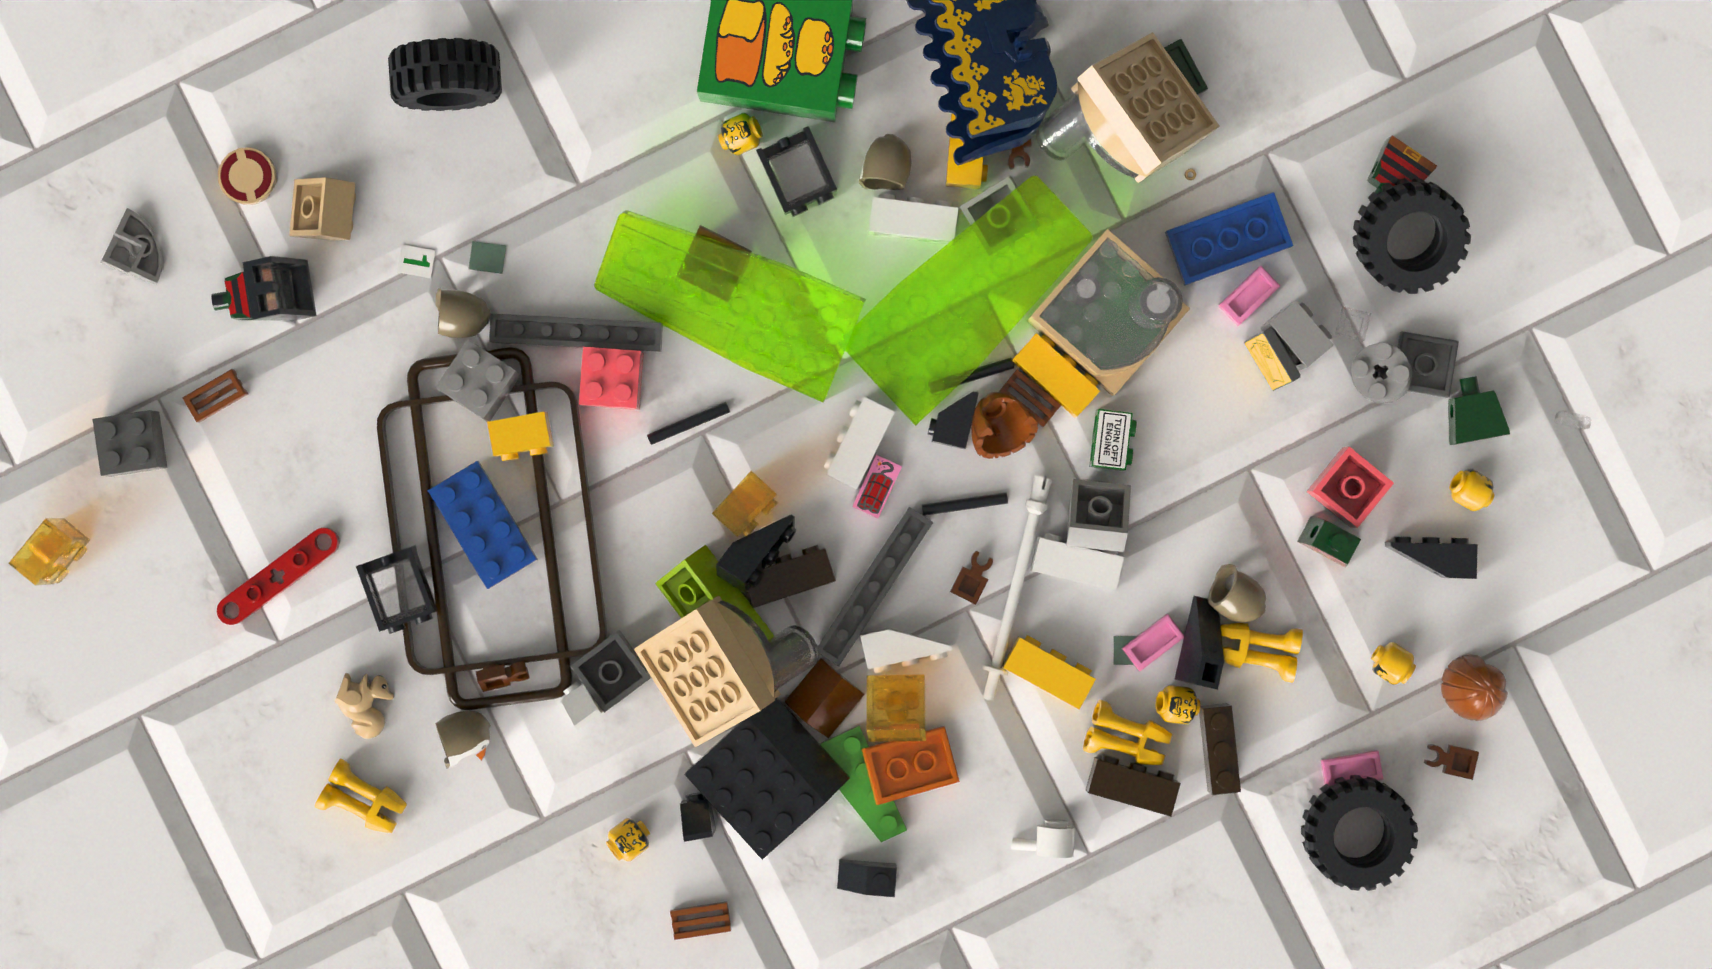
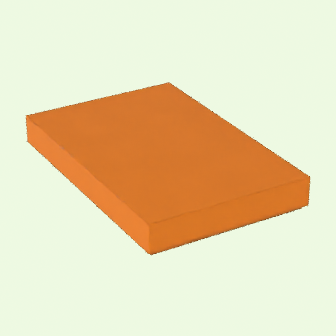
M945 726L862 749L876 805L960 782Z

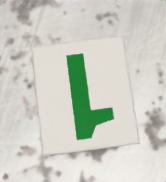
M402 244L397 273L431 278L436 250Z

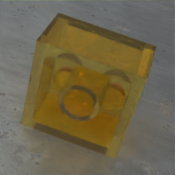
M750 471L712 514L735 536L740 537L742 534L747 536L759 525L755 520L762 513L768 515L776 507L778 502L775 498L778 494L757 474Z
M45 518L11 559L9 564L35 586L58 584L68 575L69 570L67 568L70 564L81 559L86 553L87 548L85 546L89 543L90 539L65 518Z
M924 674L867 675L866 730L869 742L926 741V683Z

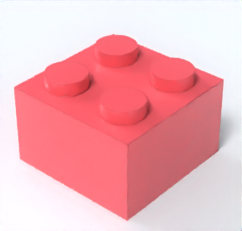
M583 347L579 405L639 410L644 353L637 350Z
M1348 446L1342 447L1306 492L1350 528H1358L1394 482Z

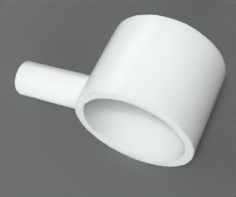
M1045 820V824L1037 825V840L1013 838L1012 849L1036 851V855L1042 857L1072 858L1074 857L1075 827L1068 826V821Z

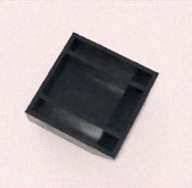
M775 698L774 702L761 711L738 723L684 774L762 860L821 808L850 779L849 775L778 698Z

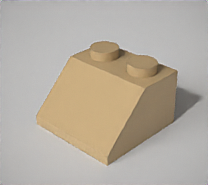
M327 177L294 179L289 236L323 240H350L353 230V205L356 200L355 183Z

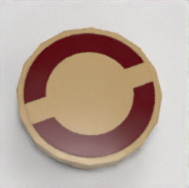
M251 147L238 148L228 153L221 161L218 170V183L223 193L232 201L243 205H255L266 200L277 182L276 169L272 160L262 151Z

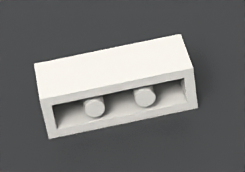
M879 193V198L873 197L868 234L953 245L958 207H953V203L949 201L937 200L934 205L924 203L925 199L908 197L907 201L896 200V195Z
M866 397L863 398L862 402L856 400L849 416L853 417L852 423L849 428L843 426L837 438V442L841 443L837 453H830L824 465L828 469L826 475L854 489H858L895 411Z
M1048 533L1045 534V538L1038 537L1030 571L1117 591L1124 557L1117 556L1118 551H1096L1089 548L1066 546V543H1061V536Z

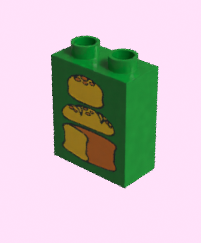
M711 0L697 86L698 97L701 102L835 122L838 107L853 109L858 75L844 73L843 69L846 50L862 52L867 18L852 16L853 0Z

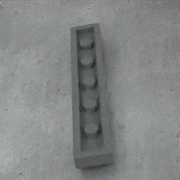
M491 314L489 342L661 352L663 323Z
M911 507L907 509L815 651L840 666L933 524L931 520Z

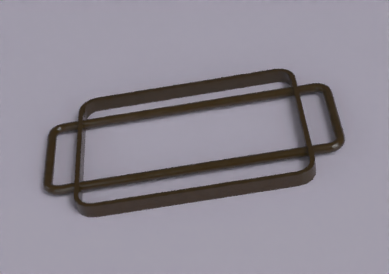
M513 347L485 351L499 360L515 359L519 362L523 385L514 386L509 394L524 392L526 414L538 413L535 390L558 388L563 390L570 400L600 632L597 642L592 647L568 650L543 454L532 456L557 652L455 666L434 500L428 492L432 488L422 413V405L452 402L454 400L447 395L420 398L418 376L423 370L449 367L457 354L424 358L416 361L411 365L407 373L409 400L388 404L381 410L377 418V435L392 552L394 553L401 550L386 435V420L394 410L410 407L435 604L438 607L436 612L444 667L426 668L417 661L414 653L410 621L404 623L406 628L403 629L405 653L408 663L414 671L422 675L445 674L449 701L461 710H476L562 697L565 695L563 691L572 684L570 657L587 654L607 637V624L578 401L575 393L568 386L560 382L534 384L532 364L529 356L523 350ZM403 563L394 566L400 613L409 610ZM558 659L561 680L557 687L464 699L459 695L456 672L482 669L491 664H504L505 666L521 661L528 663Z

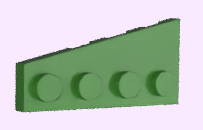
M860 725L819 743L849 775L850 779L839 790L880 842L907 831L894 801L876 805L862 749L869 747Z

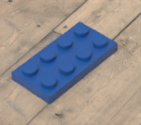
M1274 192L1165 232L1184 286L1293 247Z
M479 461L474 462L428 490L487 589L538 560Z

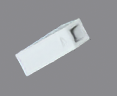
M889 628L860 634L867 668H874L875 673L891 670L890 664L902 662L903 667L918 664V658L930 656V660L947 657V651H952V647L949 644Z

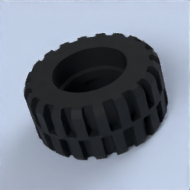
M463 38L425 39L419 42L413 41L408 42L406 45H399L391 51L388 57L390 95L392 100L403 108L421 109L422 111L472 109L477 106L482 107L488 103H494L502 93L500 54L494 45L488 44L485 41L466 40Z
M1406 178L1398 179L1395 186H1392L1390 183L1381 186L1383 191L1377 195L1373 192L1368 197L1371 202L1367 207L1361 205L1358 213L1362 217L1360 220L1354 221L1353 229L1357 235L1352 237L1353 245L1357 249L1356 255L1364 268L1384 287L1388 286L1392 291L1399 293L1404 289L1408 294H1417L1418 288L1428 292L1434 290L1433 284L1437 282L1441 285L1449 281L1446 276L1451 272L1456 274L1461 268L1458 262L1460 259L1465 260L1468 254L1464 246L1471 243V234L1466 231L1470 227L1469 220L1463 214L1464 209L1437 184L1431 181L1427 183L1419 178H1414L1412 182H1409ZM1426 212L1431 215L1435 221V234L1429 247L1420 255L1410 259H1396L1392 257L1387 250V239L1393 225L1400 218L1410 213Z
M1351 775L1350 779L1347 780L1343 777L1334 779L1336 784L1332 786L1326 783L1320 788L1322 793L1318 797L1313 795L1309 800L1312 806L1310 810L1305 809L1302 816L1305 820V825H1301V835L1305 839L1302 843L1305 851L1310 856L1309 859L1327 879L1329 878L1340 887L1345 885L1350 890L1359 891L1361 887H1364L1367 891L1376 890V884L1379 883L1384 887L1392 883L1391 876L1396 874L1400 877L1405 872L1401 867L1405 862L1411 864L1414 858L1410 853L1411 849L1417 848L1418 839L1414 837V833L1418 832L1417 823L1412 819L1414 814L1411 808L1396 791L1372 777L1362 778L1360 775ZM1368 807L1379 813L1384 823V832L1379 845L1372 852L1362 857L1351 858L1341 854L1334 844V832L1339 820L1346 813L1356 808Z

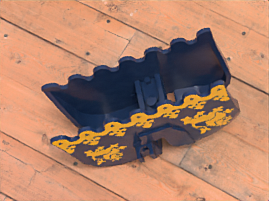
M906 0L911 9L920 10L925 14L923 18L917 20L915 30L920 35L932 38V42L923 48L924 58L940 64V68L931 73L930 81L933 85L945 87L948 91L938 101V107L941 111L955 115V120L947 124L946 133L951 138L963 141V146L956 148L953 154L954 162L957 165H962L990 154L1021 146L1034 137L1057 93L1055 70L1049 59L1051 53L1049 42L1045 37L1032 39L1040 30L1049 26L1047 18L1044 16L1036 0Z

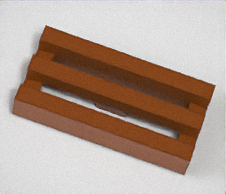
M231 369L182 398L195 421L199 423L248 395V392L243 388L242 382L238 379L235 370ZM228 379L232 380L233 383L195 405L193 404L192 400ZM237 389L238 392L227 397L226 399L215 404L214 406L208 408L207 410L201 412L200 414L198 413L197 410L217 400L218 398L229 393L230 391Z
M1018 369L999 390V392L1008 394L1018 400L1007 391L1011 386L1045 414L1043 419L1023 404L1036 418L1037 423L1041 427L1047 424L1061 406L1060 403ZM1018 378L1053 407L1049 410L1014 381Z
M727 901L670 910L674 940L730 932L732 930ZM723 910L721 915L678 921V916ZM724 921L725 925L680 931L679 929L680 927Z

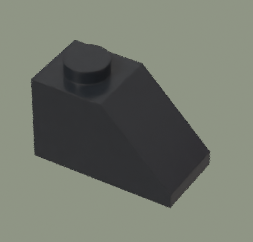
M973 391L938 413L937 419L931 418L927 435L932 436L931 442L966 449L978 392Z
M701 792L686 795V800L680 803L684 842L713 837L716 826L712 804L703 797Z
M839 859L837 889L863 895L895 897L896 863Z

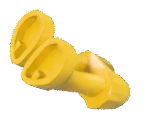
M1248 623L1221 625L1222 636L1233 640H1241L1239 650L1223 647L1225 663L1238 668L1243 663L1269 667L1277 670L1282 680L1291 683L1294 681L1297 670V657L1265 653L1248 648L1249 644L1298 654L1302 644V629L1291 628L1286 634H1269L1250 630Z
M1099 699L1094 708L1092 723L1100 727L1136 736L1138 739L1137 742H1133L1098 728L1090 727L1084 739L1083 750L1095 753L1103 748L1112 749L1134 756L1135 763L1163 765L1166 755L1154 749L1144 748L1147 738H1150L1156 742L1170 744L1173 736L1172 733L1151 720L1146 724H1141L1120 717L1113 712L1110 703Z
M341 758L335 765L328 781L373 801L372 805L369 806L355 799L330 783L326 784L315 804V807L320 810H326L332 806L341 807L366 821L365 827L387 833H392L397 823L379 813L381 806L400 814L403 813L407 806L406 802L389 787L386 786L383 790H380L358 778L351 772L350 764Z

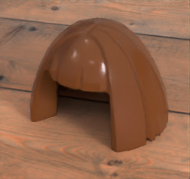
M991 392L979 401L974 411L971 427L974 448L979 456L982 455V457L988 459L1011 455V452L1016 453L1026 446V443H1030L1038 430V423L1031 412L1014 397L1001 392Z
M1464 655L1462 658H1456L1443 673L1441 679L1443 681L1441 684L1442 696L1446 699L1445 702L1449 708L1454 710V713L1458 714V716L1472 721L1486 720L1494 716L1502 708V705L1505 704L1508 692L1505 690L1506 679L1504 674L1496 667L1486 664L1478 655Z

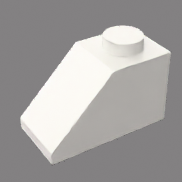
M576 681L563 691L566 697L560 701L577 731L603 712L583 684L580 685Z

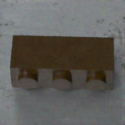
M815 545L803 549V555L793 559L790 553L778 557L775 565L764 568L762 571L763 577L755 588L751 586L748 590L753 608L835 582L836 579L826 548L820 550L819 546Z
M1223 703L1201 706L1199 717L1207 791L1211 795L1241 792L1232 705Z
M1103 754L1102 759L1094 757L1085 789L1087 793L1172 817L1181 784L1174 780V774L1158 770L1157 775L1146 772V766L1133 762L1130 763L1129 767L1118 764L1120 759Z

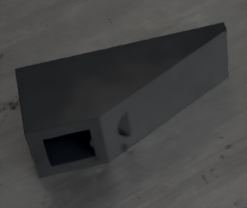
M791 514L733 542L716 564L717 576L745 594L751 586L755 588L762 579V571L767 564L771 566L778 558L779 548L784 542L789 543L795 535V516Z
M1394 537L1393 542H1385V547L1441 578L1477 579L1478 544H1468L1469 538H1451V543H1440V538L1422 537V543H1411V537Z
M1193 596L1174 679L1218 690L1224 665L1219 612L1209 604L1208 599Z

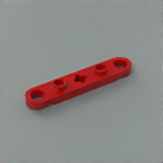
M319 528L313 531L223 598L217 606L218 618L225 624L234 625L255 613L335 553L340 544L337 533L330 528ZM321 534L329 535L332 540L331 547L327 550H322L318 547L317 539ZM274 569L285 572L282 576L283 583L280 581L273 582L272 578L275 576ZM230 602L236 603L240 610L239 615L234 619L229 618L225 612V607Z

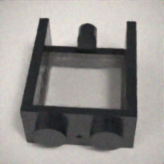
M809 126L803 128L802 132L789 138L788 136L778 140L776 144L763 150L762 148L756 150L785 215L791 213L792 217L808 211L807 205L817 201L818 205L834 199L833 193L837 192V187Z
M269 256L242 262L252 320L276 319L296 321L317 316L308 260Z
M416 545L356 566L379 632L388 629L389 634L403 630L406 628L404 623L414 619L416 625L433 619L431 613L438 611L417 554Z

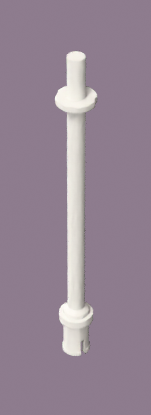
M1034 476L1030 499L1026 500L1025 506H1028L1029 515L991 666L983 665V670L989 671L983 698L994 701L1000 674L1008 675V671L1002 669L1039 518L1044 513V510L1047 511L1048 509L1046 502L1053 480L1041 476Z

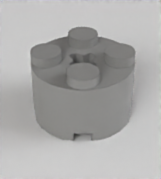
M1376 343L1365 347L1357 354L1351 366V376L1354 386L1366 399L1376 403H1392L1403 397L1409 390L1412 381V367L1400 349L1387 343ZM1380 367L1383 370L1389 368L1386 371L1388 377L1384 380L1381 377L1375 379L1378 375L1376 370Z

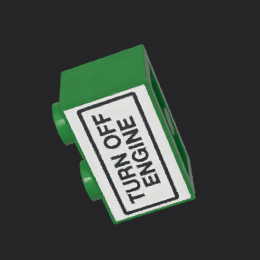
M1097 409L1095 411L1089 467L1125 471L1127 465L1131 466L1133 448H1129L1130 437H1135L1137 421L1132 420L1133 413Z

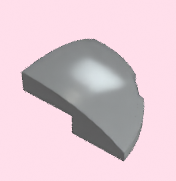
M127 208L100 263L157 285L162 270L161 249L156 247L152 237L154 231L149 224L137 213Z

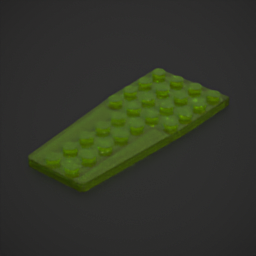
M1031 176L902 280L837 343L916 426L981 365L1092 241L1093 234L1038 176Z
M628 210L623 211L617 218L594 283L597 291L658 323H663V326L731 362L823 403L866 301L863 297L789 265Z

